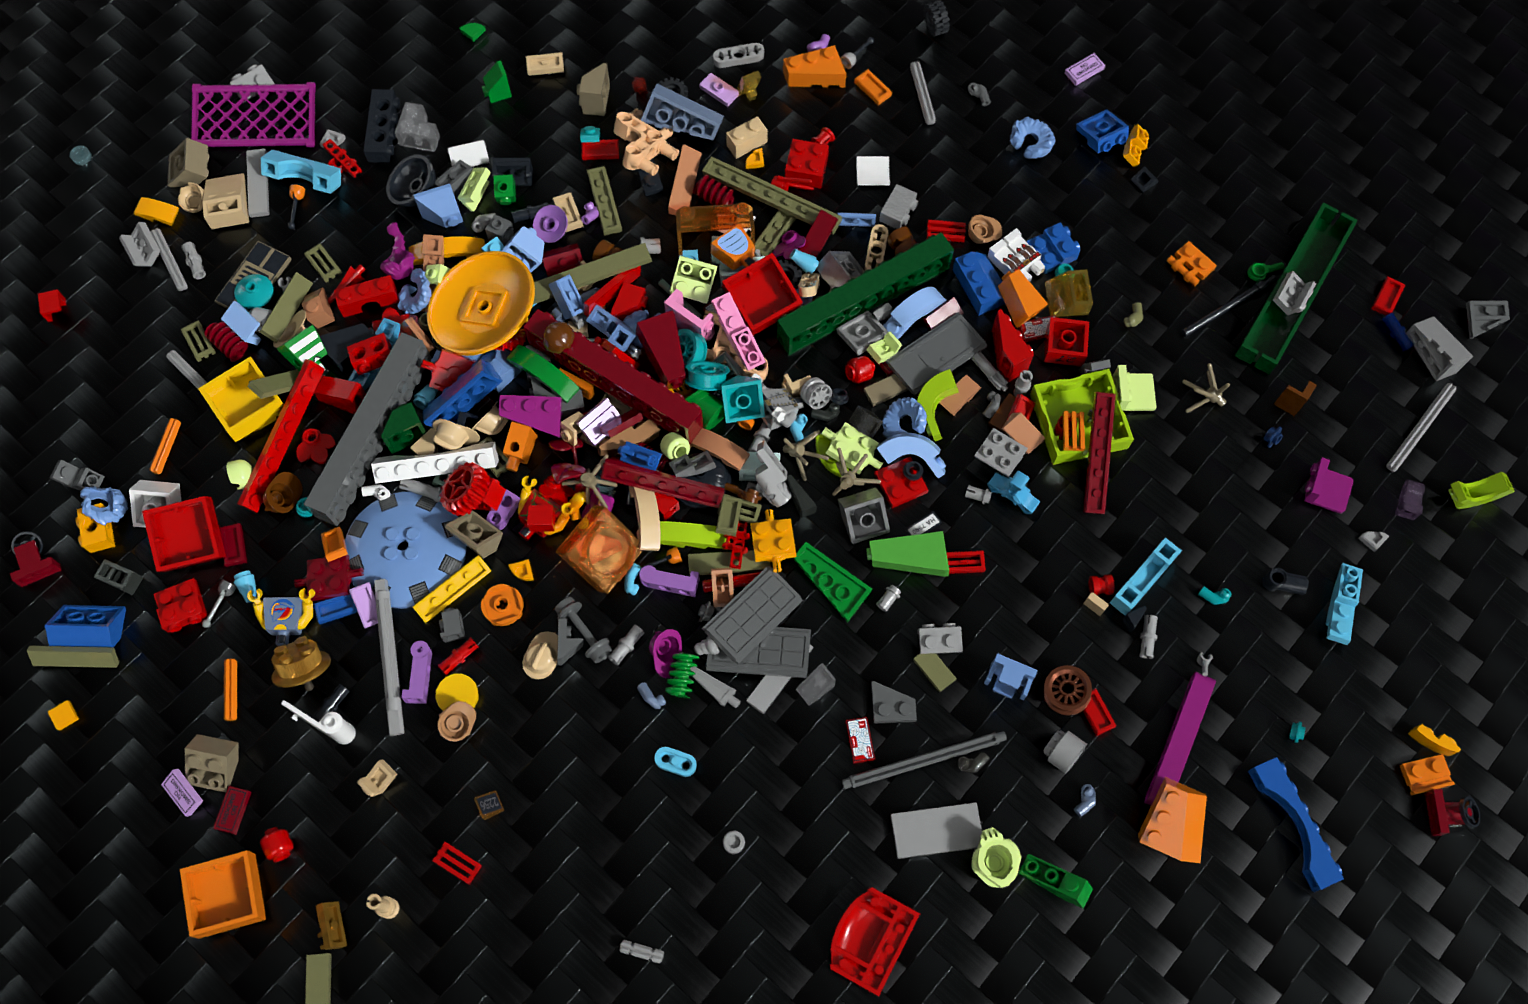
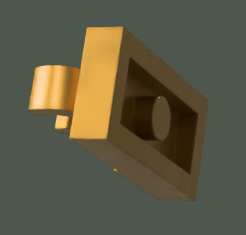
M327 902L316 905L319 926L321 928L318 937H323L324 942L320 949L329 950L347 946L339 902Z

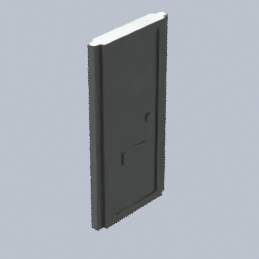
M956 313L887 359L886 363L911 394L916 396L932 377L949 369L953 371L976 353L987 348L988 345L961 314Z
M768 565L702 629L738 665L803 600Z
M776 627L738 665L722 650L716 655L708 654L706 671L807 678L811 629Z

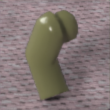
M1141 303L1132 304L1133 313L1129 317L1124 318L1126 327H1135L1142 322L1143 312Z

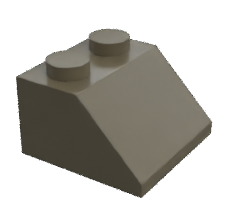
M607 63L599 65L582 76L581 84L577 85V95H580L579 106H582L583 114L605 116L610 89Z
M186 138L169 155V187H184L188 185V182L199 185L203 180L207 179L209 173L207 169V162L209 160L208 145Z
M473 510L470 514L466 513L445 526L455 538L482 558H486L497 551L503 532Z

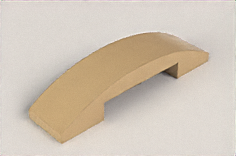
M629 486L630 496L634 497L639 529L636 532L639 550L659 551L660 519L655 492Z

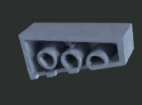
M657 84L651 94L641 121L646 124L655 125L658 128L665 127L673 129L675 132H687L693 136L713 140L724 116Z

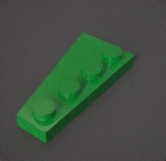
M807 542L804 543L793 559L847 623L872 591V588Z

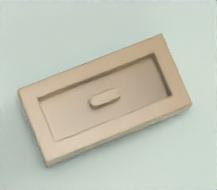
M562 53L526 56L528 75L564 72Z
M571 192L554 197L555 206L560 207L567 216L568 225L566 232L583 227V222Z

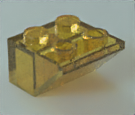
M1087 270L1067 271L1045 282L1050 316L1056 315V317L1089 314L1093 300Z

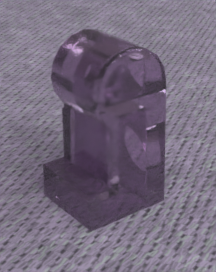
M1410 479L1404 482L1399 496L1397 516L1415 520L1422 514L1423 506H1421L1425 484Z

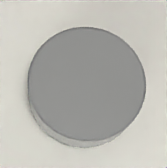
M730 831L724 836L723 846L727 852L737 854L743 850L745 839L740 832Z

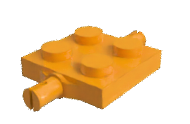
M769 509L770 516L768 510L765 511L766 521L750 523L755 562H772L773 572L777 573L778 566L779 573L782 571L780 561L796 557L791 518L774 520L773 510Z

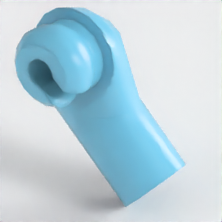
M804 414L798 415L790 426V431L796 443L804 439L802 430L808 420Z
M636 563L631 565L625 575L624 590L627 594L630 593L631 595H635L639 589V586L634 584V580L641 567Z

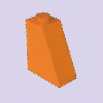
M1019 269L1013 273L1009 271L1001 278L1003 281L998 285V288L1017 328L1036 316L1048 305Z

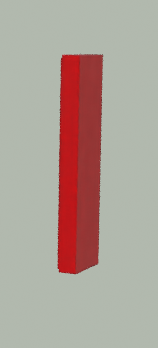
M641 266L619 273L584 302V315L589 317L596 305L603 307L618 295L623 282L631 284L641 275Z

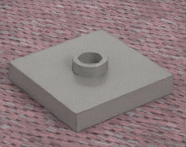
M869 311L836 328L837 334L857 355L867 351L870 344L882 340L888 332Z

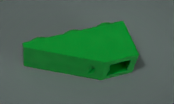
M1030 854L1027 855L1019 871L1020 875L1084 909L1093 890L1087 880Z

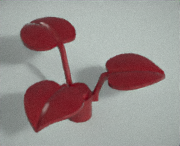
M562 437L550 440L549 446L554 450H571L575 464L557 463L552 465L551 474L556 483L559 484L571 478H575V480L581 479V475L586 473V470L578 465L575 448L583 447L582 440L577 438V445L575 446L565 442ZM608 457V459L623 462L620 460V457ZM582 483L575 484V493L586 492L585 486Z

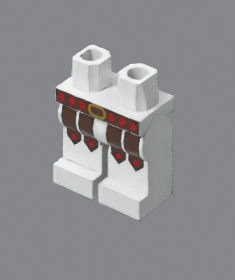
M1017 228L989 248V260L1004 274L1009 271L1013 273L1019 269L1030 282L1032 276L1028 273L1029 271L1038 276L1045 269V265L1040 261L1041 254L1038 251L1036 252L1021 237V232Z

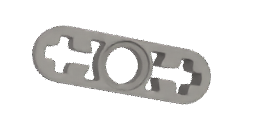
M751 43L718 49L713 53V63L718 68L758 62L764 58V47L760 43ZM742 53L744 56L741 58L734 57V54Z

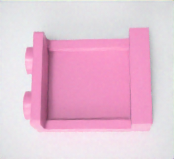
M676 289L664 302L665 312L674 311L677 328L689 329L692 332L701 334L706 341H710L715 334L713 314L709 313L701 320L684 308L683 293Z

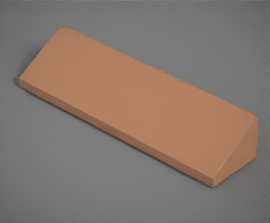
M687 145L682 146L668 206L669 214L685 217L688 215L702 155L701 152Z

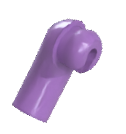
M822 34L820 41L807 45V51L811 52L827 48L830 36Z
M588 202L584 205L586 214L581 217V220L586 225L599 215L598 209L594 206L593 202Z

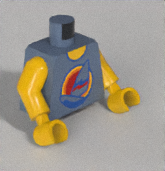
M303 588L299 592V597L263 598V601L260 600L263 595L261 589L256 590L258 597H254L251 590L248 592L247 597L250 601L254 602L253 608L259 623L269 634L276 635V645L289 644V636L300 635L302 629L313 618V601L311 600L315 596L313 589L309 590V596L305 594L306 589Z

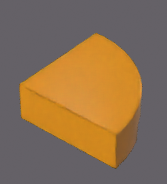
M762 148L754 150L746 159V169L764 167Z
M529 559L508 564L511 572L517 578L524 581L534 580Z

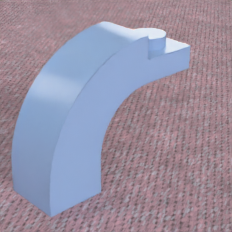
M934 287L923 288L897 306L891 312L892 316L883 326L888 332H892L899 339L914 322L924 315L930 314L947 300Z
M900 433L887 438L877 446V449L888 464L902 455L914 454L926 461L937 478L945 474L946 465L940 457H936L941 449L925 436L915 433Z

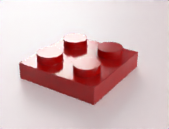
M911 456L874 473L876 479L881 480L879 485L891 508L928 493V488L922 477L919 480L910 481L903 474L905 464L913 461ZM914 469L909 471L911 474H916Z

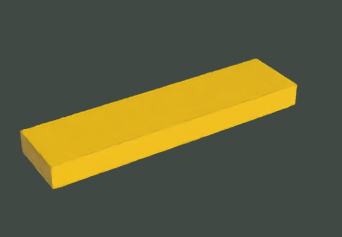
M479 555L416 603L413 606L414 610L425 623L490 573V568Z

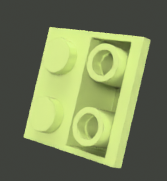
M680 256L670 293L672 294L678 289L683 293V297L707 304L717 266Z

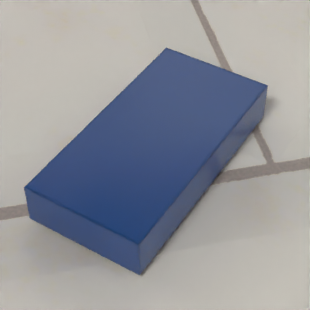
M351 593L350 595L329 598L313 604L319 624L358 612Z

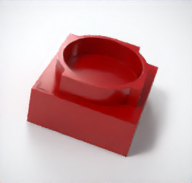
M773 252L722 281L724 292H730L746 327H749L752 335L773 325L782 315L792 313L803 303Z
M203 496L142 511L157 572H166L226 557L212 497Z

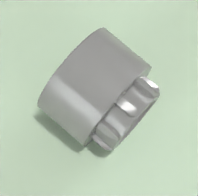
M1058 730L1046 745L1044 754L1049 757L1048 762L1066 774L1077 761L1087 744L1070 731L1064 733Z

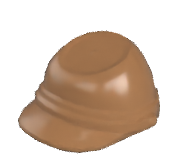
M979 214L971 218L968 224V235L974 243H989L1002 237V227L996 219Z
M463 701L450 705L439 714L438 730L440 734L449 741H459L469 736L476 720L475 709Z

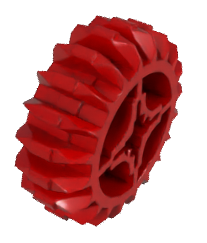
M466 462L464 465L460 464L458 469H453L451 475L448 474L449 477L444 481L445 484L441 487L442 492L439 495L442 506L448 512L457 516H464L466 513L470 514L472 509L476 510L477 505L482 504V499L486 498L485 494L489 491L488 486L491 483L489 481L490 476L484 468L473 462Z

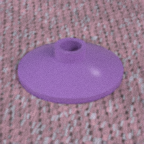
M555 205L541 208L533 221V229L537 232L536 236L547 243L558 241L565 234L568 225L565 212Z

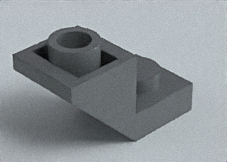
M58 460L50 479L81 491L84 487L95 486L99 488L105 476L86 467L80 469L63 460Z

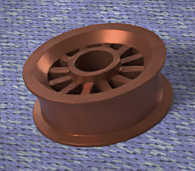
M1060 666L1049 673L1045 680L1044 697L1052 710L1062 715H1075L1082 712L1088 706L1091 699L1092 684L1084 671L1074 666ZM1070 687L1073 689V692L1066 694L1062 689Z

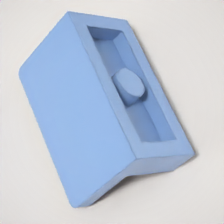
M233 301L221 319L244 342L258 345L262 339L255 331L260 326V323L238 302Z

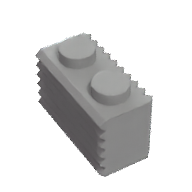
M896 184L881 210L879 221L896 229L901 228L902 224L906 225L910 218V210L914 211L917 206V193Z

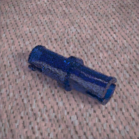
M1390 313L1382 319L1391 332L1390 336L1396 339L1403 352L1414 346V343H1412L1405 332L1406 328L1401 326L1394 313Z

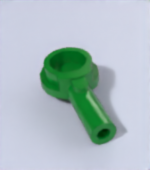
M1280 262L1266 266L1264 263H1255L1249 267L1247 273L1250 279L1258 282L1264 280L1268 273L1283 270L1284 264Z

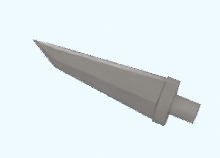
M697 667L690 669L696 673L692 677L720 705L724 706L728 702L733 707H738L741 701L733 696L736 693L734 688L727 686Z

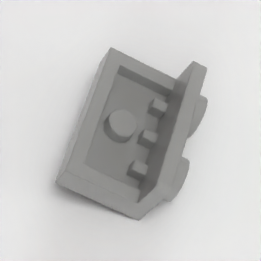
M262 64L260 66H251L247 69L248 72L246 74H237L231 78L232 82H230V85L274 84ZM237 92V95H238L239 98L241 99L242 96L240 95L239 92ZM251 92L248 100L258 95V92Z
M138 222L131 235H121L119 238L135 266H152L160 253L159 246L145 222Z
M1294 271L1286 274L1273 301L1287 315L1299 313L1306 307V302L1313 294L1316 283L1311 281L1305 284Z
M955 623L943 624L941 628H935L934 624H925L917 630L920 654L963 652L961 627H955Z

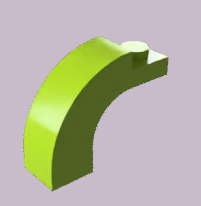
M950 369L932 377L922 388L917 400L926 411V431L928 437L933 436L934 441L942 439L935 420L937 405L944 398L959 393Z
M1503 472L1473 483L1457 481L1450 484L1452 489L1448 490L1458 509L1485 504L1515 492L1507 475Z

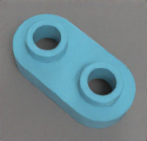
M662 747L655 753V763L660 769L683 777L691 776L696 771V760L690 754L669 747ZM664 756H668L670 758V760L666 763L662 761V758ZM684 763H689L690 767L688 769L682 768Z

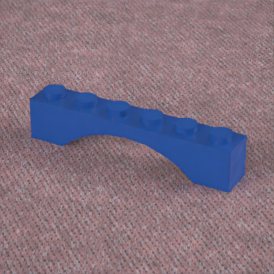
M1276 757L1252 768L1248 773L1258 791L1279 803L1295 823L1303 846L1304 861L1302 873L1312 891H1319L1343 880L1342 870L1330 855L1331 850L1328 844L1323 842L1317 824L1311 820L1306 804L1300 800L1295 784L1289 780L1286 774V767Z

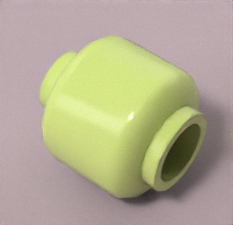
M671 432L661 440L660 449L666 457L673 461L685 454L688 455L690 444L679 433Z

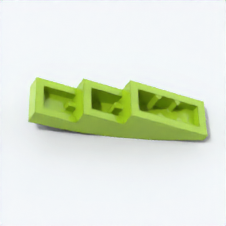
M660 521V544L680 548L691 546L702 549L707 547L724 549L722 543L726 541L724 534L716 533L717 526Z

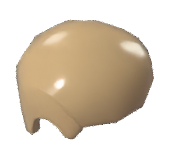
M188 182L187 186L180 188L178 202L183 210L196 213L203 209V188L192 182Z

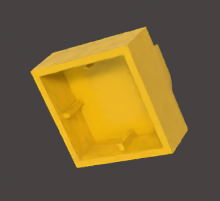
M251 356L198 388L235 442L277 420L276 417L279 416L284 406L278 395L261 399L249 389V381L265 377Z

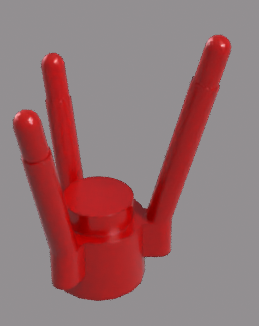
M778 175L774 176L771 182L772 185L788 191L789 186L814 190L810 186L792 183H812L811 179L782 177Z

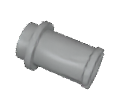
M968 485V490L965 494L966 498L981 501L982 504H989L992 492L988 491L989 489L982 490Z
M893 585L886 588L887 591L876 603L885 612L888 611L896 598H900L899 594L901 591Z

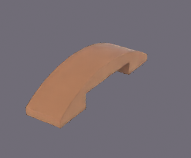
M423 234L422 254L424 255V272H426L427 265H444L443 236ZM436 284L429 285L431 294H433L437 286ZM428 305L426 308H423L420 312H427Z
M704 428L701 429L690 444V449L693 446L701 451L707 450L710 455L721 459L723 464L740 471L750 456L747 451L735 443Z

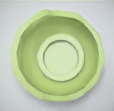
M242 459L227 462L226 468L230 482L232 484H239L240 486L237 489L243 490L253 471L252 466Z

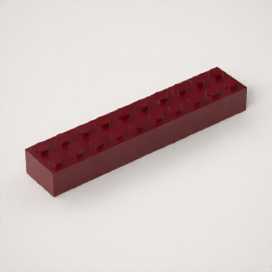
M537 309L524 325L530 346L631 409L641 412L642 416L666 431L679 433L691 444L703 428L700 406L694 402L689 403L680 393H673L668 390L667 386L662 382H655L647 373L636 370L631 363L621 361L615 353L605 351L597 342L587 340L579 331L574 332L575 338L570 348L564 349L560 354L548 351L543 343L544 331L549 324L557 322L550 313Z

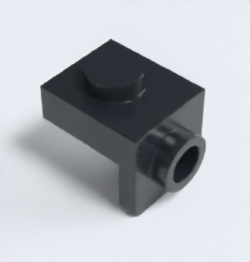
M460 411L457 422L453 421V423L472 429L478 422L479 416Z

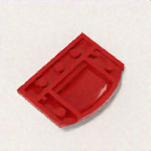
M871 887L868 889V892L857 897L839 921L831 945L832 964L830 963L831 970L879 996L920 913Z

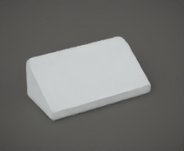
M483 140L448 148L452 166L460 159L471 167L490 163Z

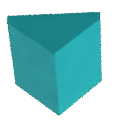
M737 375L721 384L726 423L765 417L760 378Z

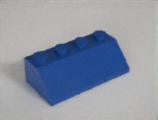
M482 359L476 361L466 373L461 374L457 378L456 382L446 387L439 397L430 401L423 410L424 424L433 427V422L438 419L457 422L460 411L468 412L497 387L503 380L491 363Z

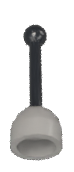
M869 37L867 42L855 53H845L840 58L842 65L847 69L854 66L856 56L869 44L874 43L873 37Z

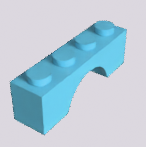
M271 150L261 157V175L275 179L287 177L302 178L310 181L313 184V189L329 194L341 186V168L276 150Z
M1165 538L1115 595L1110 604L1124 615L1129 613L1182 550Z

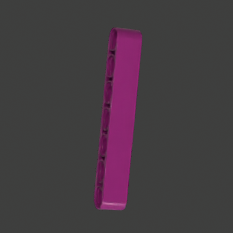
M1197 671L1193 673L1146 794L1145 804L1152 805L1164 777L1179 782L1216 683L1215 679L1203 676Z

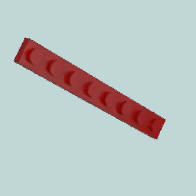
M305 359L237 503L253 512H258L263 502L262 496L264 491L272 482L325 368L315 362Z

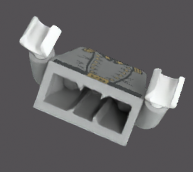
M754 373L751 377L760 378L762 384L765 417L762 418L770 430L781 426L790 427L796 420L798 410L803 408L802 398H793L788 390L784 388H767L762 383V378Z

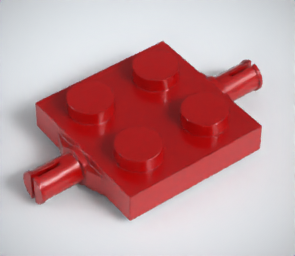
M442 349L435 363L423 359L421 368L432 371L429 387L443 391L446 387L456 382L461 374L466 373L476 360Z

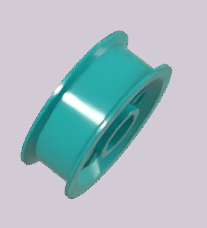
M689 329L678 330L683 362L685 372L689 374V371L686 369L687 364L705 361L707 343L701 334L692 332Z
M691 362L686 365L689 374L688 378L685 379V383L699 390H721V384L726 382V374L730 372V369L726 365L716 362Z

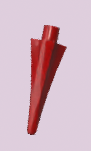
M359 265L356 269H353L350 266L335 290L355 285L362 281L364 278L361 274L365 271V268ZM334 292L328 299L329 304L336 300Z

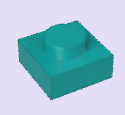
M593 126L582 128L580 134L581 143L599 142L600 128Z

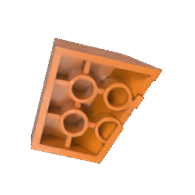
M1164 777L1138 833L1139 842L1180 861L1200 863L1207 795Z

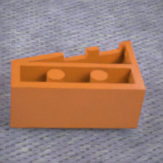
M835 46L783 59V74L788 87H811V85L828 87V85H839V87L845 88L846 72Z

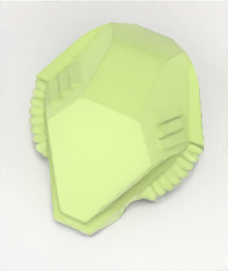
M992 827L983 830L981 833L978 847L975 849L972 857V870L987 885L1003 888L1009 886L1017 876L1021 855L1017 845L1012 840L1004 839L1002 834Z

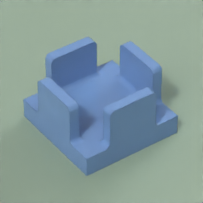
M997 653L990 665L984 684L988 685L993 674H995L997 679L993 687L994 692L1012 698L1015 690L1021 685L1024 688L1020 699L1024 700L1037 670Z

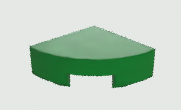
M469 23L460 28V32L473 42L486 31L485 26L478 23Z

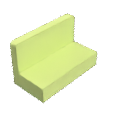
M473 168L458 196V199L470 211H475L489 185L487 179L491 172L487 168Z

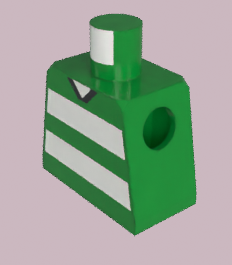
M313 325L305 328L277 348L298 371L301 370L305 359L311 360L325 368L320 359L327 355V351Z

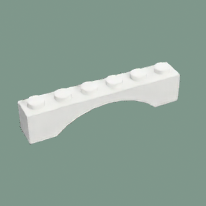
M488 442L435 454L379 457L371 465L376 484L453 473V469H458L460 464L464 465L466 462H473L484 469L497 466L499 458L496 442Z

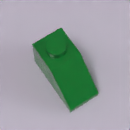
M501 60L497 61L483 77L484 86H482L485 97L489 96L491 103L512 97Z

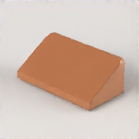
M412 317L403 321L401 328L407 335L422 340L429 353L435 349L434 344Z
M1020 412L1012 413L1002 427L1013 440L1028 448L1025 452L1026 454L1032 452L1045 439Z

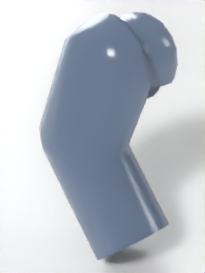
M641 683L637 687L644 701L653 708L660 709L661 706L666 704L662 695L654 697L646 683Z
M1090 784L1082 786L1081 803L1074 808L1075 813L1079 817H1082L1096 804L1095 790Z

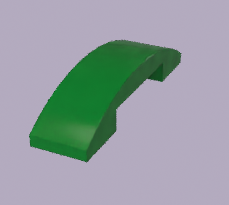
M518 345L506 358L521 371L525 370L546 385L553 394L561 397L566 403L579 390V387L557 367L522 345Z

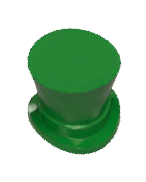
M698 389L685 399L689 403L694 402L700 406L704 429L711 430L725 417L723 400L711 394V391Z

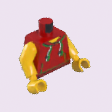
M525 476L522 479L524 488H522L521 499L518 505L519 519L524 527L520 530L519 535L529 540L534 534L527 526L529 505H553L555 510V531L535 533L545 537L562 531L570 519L569 515L577 512L576 507L571 508L569 511L568 508L571 503H564L561 507L551 499L542 497L535 488L532 491L531 487L537 484V480L534 478L531 484H529V476Z

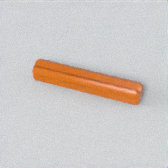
M170 418L149 468L154 474H161L181 425V422L177 419Z
M226 659L224 661V720L234 721L237 719V661L235 659Z

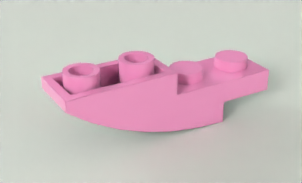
M730 292L712 300L711 303L719 317V322L747 371L765 363L766 361L749 327H746Z

